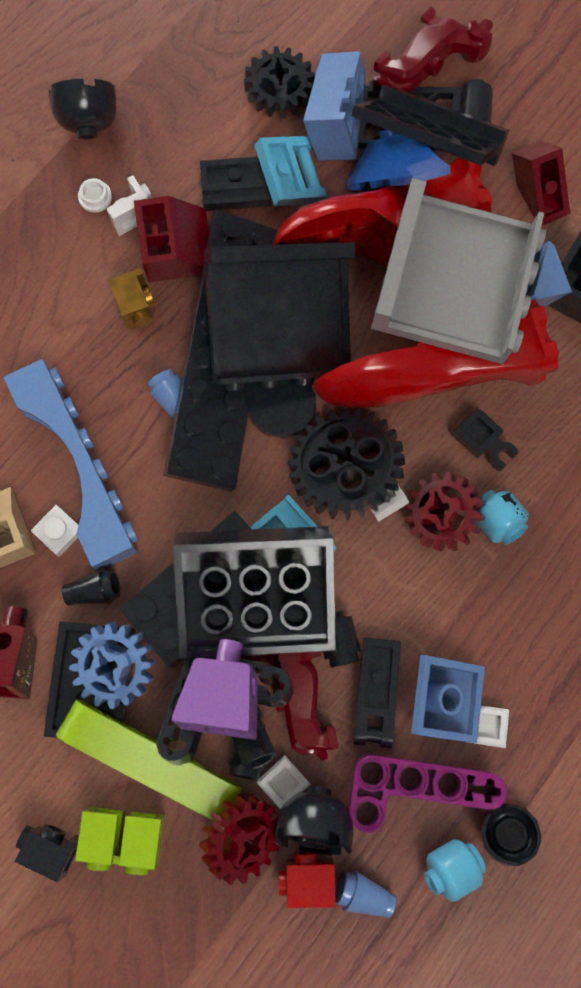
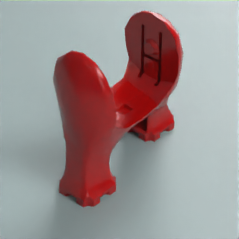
M457 157L456 160L448 165L450 174L426 180L423 195L492 213V198L489 189L485 188L482 184L481 165ZM410 184L387 186L379 190L332 196L302 207L281 224L273 245L355 242V254L361 253L387 268ZM535 299L531 300L526 317L520 319L518 329L524 332L520 348L517 353L512 352L504 364L415 341L413 347L368 355L341 365L321 376L313 384L317 395L327 404L340 407L372 408L409 402L426 396L455 390L463 386H471L499 379L531 386L542 383L546 379L545 374L553 373L559 368V351L555 340H551L547 333L546 323L548 318L544 306L539 305Z

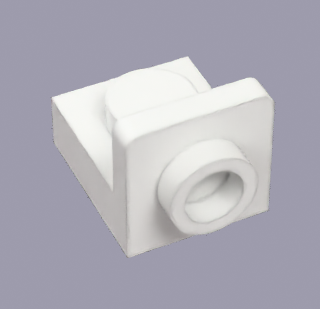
M133 175L127 178L132 195L120 198L112 206L106 208L111 223L119 236L137 227L134 201L153 198L146 184L139 185Z

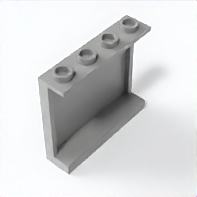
M412 178L371 329L504 364L512 352H518L524 332L518 328L520 319L526 317L531 303V296L526 295L528 285L533 284L539 267V263L534 262L535 252H540L546 236V230L541 229L544 213L538 212L532 224L423 195L426 181Z

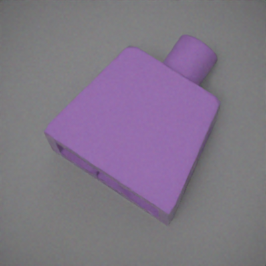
M222 639L219 642L216 660L196 658L193 661L171 721L183 730L256 740L258 678L251 665L240 663L242 643Z

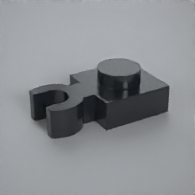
M478 407L452 434L477 459L485 452L489 456L491 466L498 471H501L506 466L499 458L500 452L507 453L512 459L519 453L512 443L501 442L498 439L504 430Z

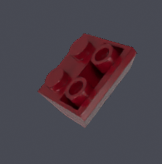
M171 196L135 200L134 208L141 259L148 283L201 275L204 249H206L209 234L206 209Z

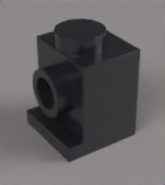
M44 824L43 827L38 826L36 828L27 825L16 843V848L20 849L14 862L58 882L67 875L76 856L79 836L76 835L68 840L64 838L66 833L53 825Z

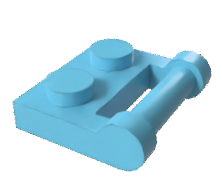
M306 136L265 137L258 139L254 146L274 207L313 204L328 198L325 188L320 185L309 152L311 145ZM296 156H297V158H298V161H299V164H300V167H301V170H302V173H303V176H304V179H305L307 188L305 187V184H304V181H303V177H302V174H301V171H300V168H299V165H298Z

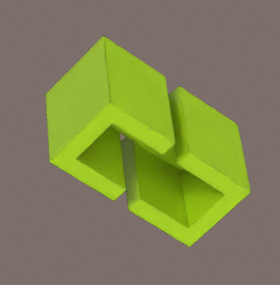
M97 807L85 809L82 811L75 861L87 862L86 868L90 870L107 871L110 870V865L119 864V866L125 867V873L133 875L149 874V869L155 870L160 864L166 815L134 811L130 815H126L121 852H119L124 810Z

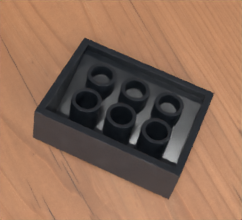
M329 526L175 533L173 557L180 659L217 657L219 642L222 639L242 643L241 655L336 651L334 544Z

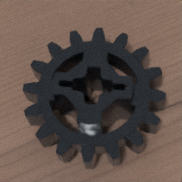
M274 46L273 54H269L266 50H261L262 59L252 57L251 67L245 68L246 78L244 79L245 92L248 94L249 103L256 102V111L258 112L264 108L268 109V117H272L275 111L280 113L281 118H285L287 110H290L294 115L298 114V105L307 107L308 97H310L314 84L315 72H311V62L303 63V54L301 52L292 56L290 47L284 53H280L278 46Z

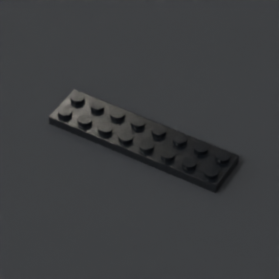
M216 209L212 214L206 249L219 246L273 245L278 230ZM203 260L163 476L232 492L236 490L249 414L247 402L250 388L254 382L245 383L244 390L225 391L223 385L212 383L205 262Z

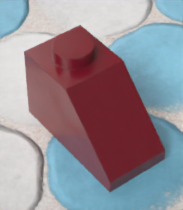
M540 141L513 152L512 159L516 185L534 219L538 212L544 213L542 225L570 214L563 149Z

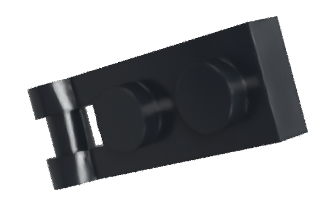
M365 637L362 640L353 738L354 745L365 746L366 742L379 743L380 748L392 749L401 641ZM368 715L382 716L381 728L368 727Z

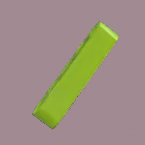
M78 699L75 700L56 733V737L68 745L212 821L214 820L210 814L213 811L221 814L224 811L223 801L227 800L233 805L237 794H240L242 787L232 780L193 759L183 765H172L158 753L157 740Z

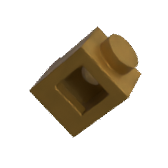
M141 268L108 280L128 330L134 327L144 328L149 326L154 321L150 308L154 307L155 303Z

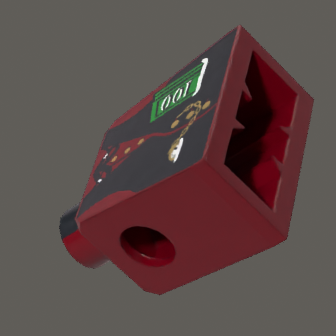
M6 607L3 624H0V697L30 699L37 638L26 628L28 610L20 607Z

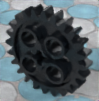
M344 407L341 416L336 417L333 410H329L328 420L324 421L317 415L316 422L318 425L315 428L308 424L304 425L307 436H295L300 447L290 448V453L294 459L288 461L290 471H293L289 474L292 484H297L294 489L298 497L304 495L303 501L305 505L309 507L315 503L317 514L320 515L328 508L331 519H334L339 511H343L345 519L349 520L351 511L357 510L360 517L363 518L365 515L364 507L369 506L377 512L378 506L376 501L378 499L387 503L390 502L387 489L391 491L399 490L398 482L395 479L404 478V471L400 466L406 464L405 456L401 454L403 451L402 441H396L398 439L396 429L388 430L386 419L376 424L375 412H371L366 418H363L362 409L358 408L354 416H349L347 407ZM338 438H347L342 444H332ZM369 452L379 453L373 459L363 458ZM320 467H330L328 471L323 474L315 473V471ZM351 481L361 482L355 489L345 488Z

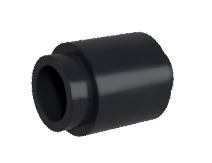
M343 611L335 612L336 651H323L324 660H329L330 668L359 661L357 652L361 650L353 617H345Z

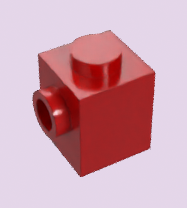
M297 852L294 853V859H287V870H279V896H287V908L336 907L335 866L333 858H318V853Z

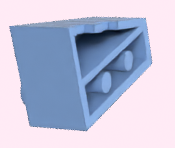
M361 51L322 54L318 69L315 70V80L303 122L307 130V139L311 147H313L318 161L354 160L357 157L361 119L353 117L351 114L354 105L363 102L366 71Z

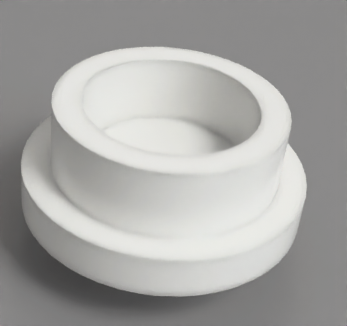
M92 178L81 184L78 200L86 211L97 213L108 208L112 201V193L106 183Z

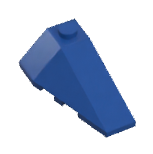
M385 129L378 131L380 138L369 141L345 184L347 190L353 191L365 189V185L370 184L371 189L386 185H407L411 183L412 178L426 181L450 174V168L424 143Z

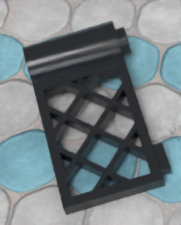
M471 80L461 88L416 87L411 92V94L436 102L438 99H453L450 108L491 123L493 88L484 80ZM369 81V85L364 86L363 102L368 101V97H379L381 88H374L373 81ZM363 120L360 121L358 149H365L370 140L378 139L376 137H365V131L373 124ZM427 145L432 151H442Z

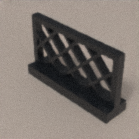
M387 84L382 85L378 98L354 105L351 114L353 117L478 165L487 163L495 166L498 163L510 131Z

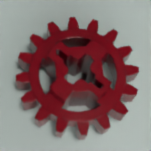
M446 472L444 480L437 473H432L431 483L421 479L419 481L422 488L421 491H410V495L415 498L414 503L405 505L406 509L412 511V515L405 518V522L415 526L410 534L416 538L421 537L420 544L429 548L433 544V549L438 552H443L445 544L448 549L457 551L458 541L469 545L470 539L467 535L470 532L479 534L481 531L475 526L476 521L485 520L486 517L477 512L478 508L485 505L481 498H474L479 493V489L474 485L468 486L469 480L462 475L456 480V476L451 472ZM448 489L460 492L464 498H452V494L449 493ZM446 505H447L448 507H450L449 510H446V511H445V506H446ZM444 513L445 518H441L440 514ZM427 525H436L441 535L431 533Z
M237 794L235 804L233 805L227 800L223 801L224 811L221 814L213 811L210 814L214 820L213 825L203 826L202 829L208 835V839L199 843V847L206 852L201 858L202 862L209 867L208 870L219 880L223 878L229 885H232L236 878L242 884L247 883L249 873L259 877V867L263 863L270 866L272 862L268 855L270 852L279 851L280 848L274 843L278 815L273 812V806L265 800L259 799L254 794H250L248 799L241 794Z

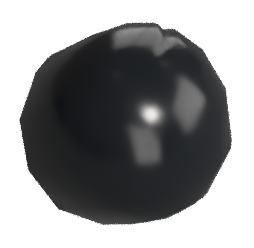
M506 803L496 809H491L484 817L480 830L483 848L494 861L504 866H521L532 860L539 851L542 837L539 824L526 808Z

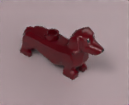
M431 6L421 16V22L427 26L414 34L403 56L391 60V53L385 50L374 61V71L380 75L376 74L373 78V87L381 88L382 85L387 84L411 93L430 75L436 77L443 68L445 58L453 53L463 54L464 58L471 63L480 62L491 48L493 22L485 19L477 24L476 20H470L468 27H465L452 17H436V11Z
M321 651L241 655V658L244 660L267 662L288 674L294 687L293 696L284 706L276 707L277 713L284 711L291 748L300 755L316 754L322 761L328 759L326 750L338 749L339 746L335 726H332V724L324 725V729L321 731L320 722L316 718L318 675L310 660L322 656ZM279 682L280 689H274V690H273V695H274V693H275L276 690H281V691L283 690L284 687H282V685H281L280 682Z

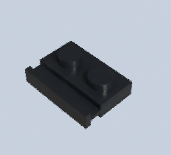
M258 156L200 161L203 208L206 211L270 206V193Z

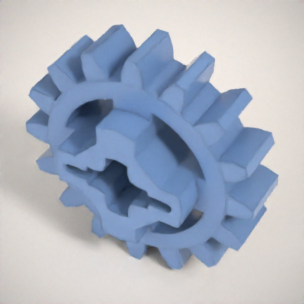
M116 622L106 624L105 629L101 625L91 628V635L86 634L79 638L83 647L75 648L71 652L74 657L78 658V662L70 665L69 670L78 671L79 677L72 683L74 686L81 684L85 686L81 695L83 698L91 694L95 696L94 706L98 707L106 700H108L110 709L119 706L120 701L127 706L134 701V695L140 697L147 691L142 683H149L154 678L151 673L147 672V668L154 666L156 660L147 659L146 653L152 649V646L145 645L142 647L139 642L144 634L140 632L131 636V625L129 624L121 626L119 630L117 629ZM117 641L124 644L128 649L118 646ZM93 654L94 658L91 664V656ZM115 660L117 668L111 670L108 663ZM135 662V674L132 677L131 670Z

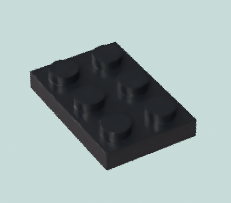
M71 622L59 623L43 737L58 738L56 733L76 699L125 723L127 706L122 701L114 709L109 708L108 700L98 707L94 706L95 696L91 694L83 698L81 695L85 686L83 684L74 686L72 683L79 677L78 671L69 670L70 665L78 662V658L74 657L71 652L75 648L83 647L79 638L86 634L91 635V628L99 625ZM131 628L130 635L134 636L136 629ZM117 641L118 646L128 649L124 644ZM93 654L91 656V664L94 658ZM115 660L108 663L111 670L117 668Z

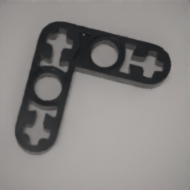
M203 657L216 660V657ZM186 658L157 739L158 753L172 765L188 763L195 755L202 732L182 729L181 732V729L171 721L189 671L196 658ZM240 659V663L251 665L255 672L259 673L258 678L262 683L273 685L276 679H279L282 687H284L282 691L276 690L274 696H271L266 687L257 685V704L281 707L290 701L293 696L294 687L290 677L284 670ZM180 736V739L185 743L184 749H177L173 755V750L168 747L171 741L177 742Z

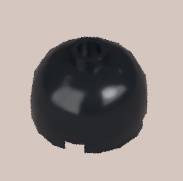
M83 78L63 80L50 86L51 90L48 89L50 107L58 125L68 132L77 133L78 139L97 138V132L107 129L112 124L116 114L115 86L111 82L94 79L95 86L84 85Z
M310 786L308 793L294 795L280 809L276 821L274 841L287 848L289 840L297 842L299 845L298 851L316 852L320 855H341L343 847L349 854L352 853L353 820L347 806L338 798L332 797L330 789Z

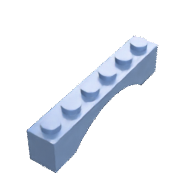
M41 359L4 376L3 378L17 408L28 419L45 426L58 435L74 458L80 475L82 489V509L77 537L91 567L95 570L100 568L106 569L137 554L138 551L134 543L139 541L138 535L131 522L124 523L119 511L124 509L123 504L115 489L109 491L104 482V479L109 478V475L100 458L94 460L89 451L90 448L94 447V444L86 428L84 427L79 430L75 422V418L80 415L70 397L64 399L60 389L65 387V384L57 368L50 369L45 361Z

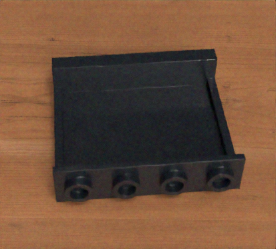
M355 242L219 246L204 249L212 383L223 385L225 391L244 390L245 383L258 382L259 388L280 387V380L292 379L293 385L314 384V378H319L335 368L351 362L347 259L355 257Z

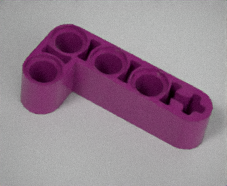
M363 754L357 758L352 768L347 808L350 811L353 826L361 832L372 833L378 830L384 823L388 795L481 809H496L505 802L507 787L503 779L498 775L484 770L378 754ZM367 762H377L381 769L380 777L373 783L364 782L361 778L362 766ZM407 767L415 768L418 773V781L412 788H403L399 781L400 773ZM446 773H452L456 779L455 789L449 794H442L438 788L439 779ZM487 782V784L493 786L492 793H486L485 797L474 790H468V783L484 786ZM363 802H371L376 807L375 817L369 822H361L356 818V809Z

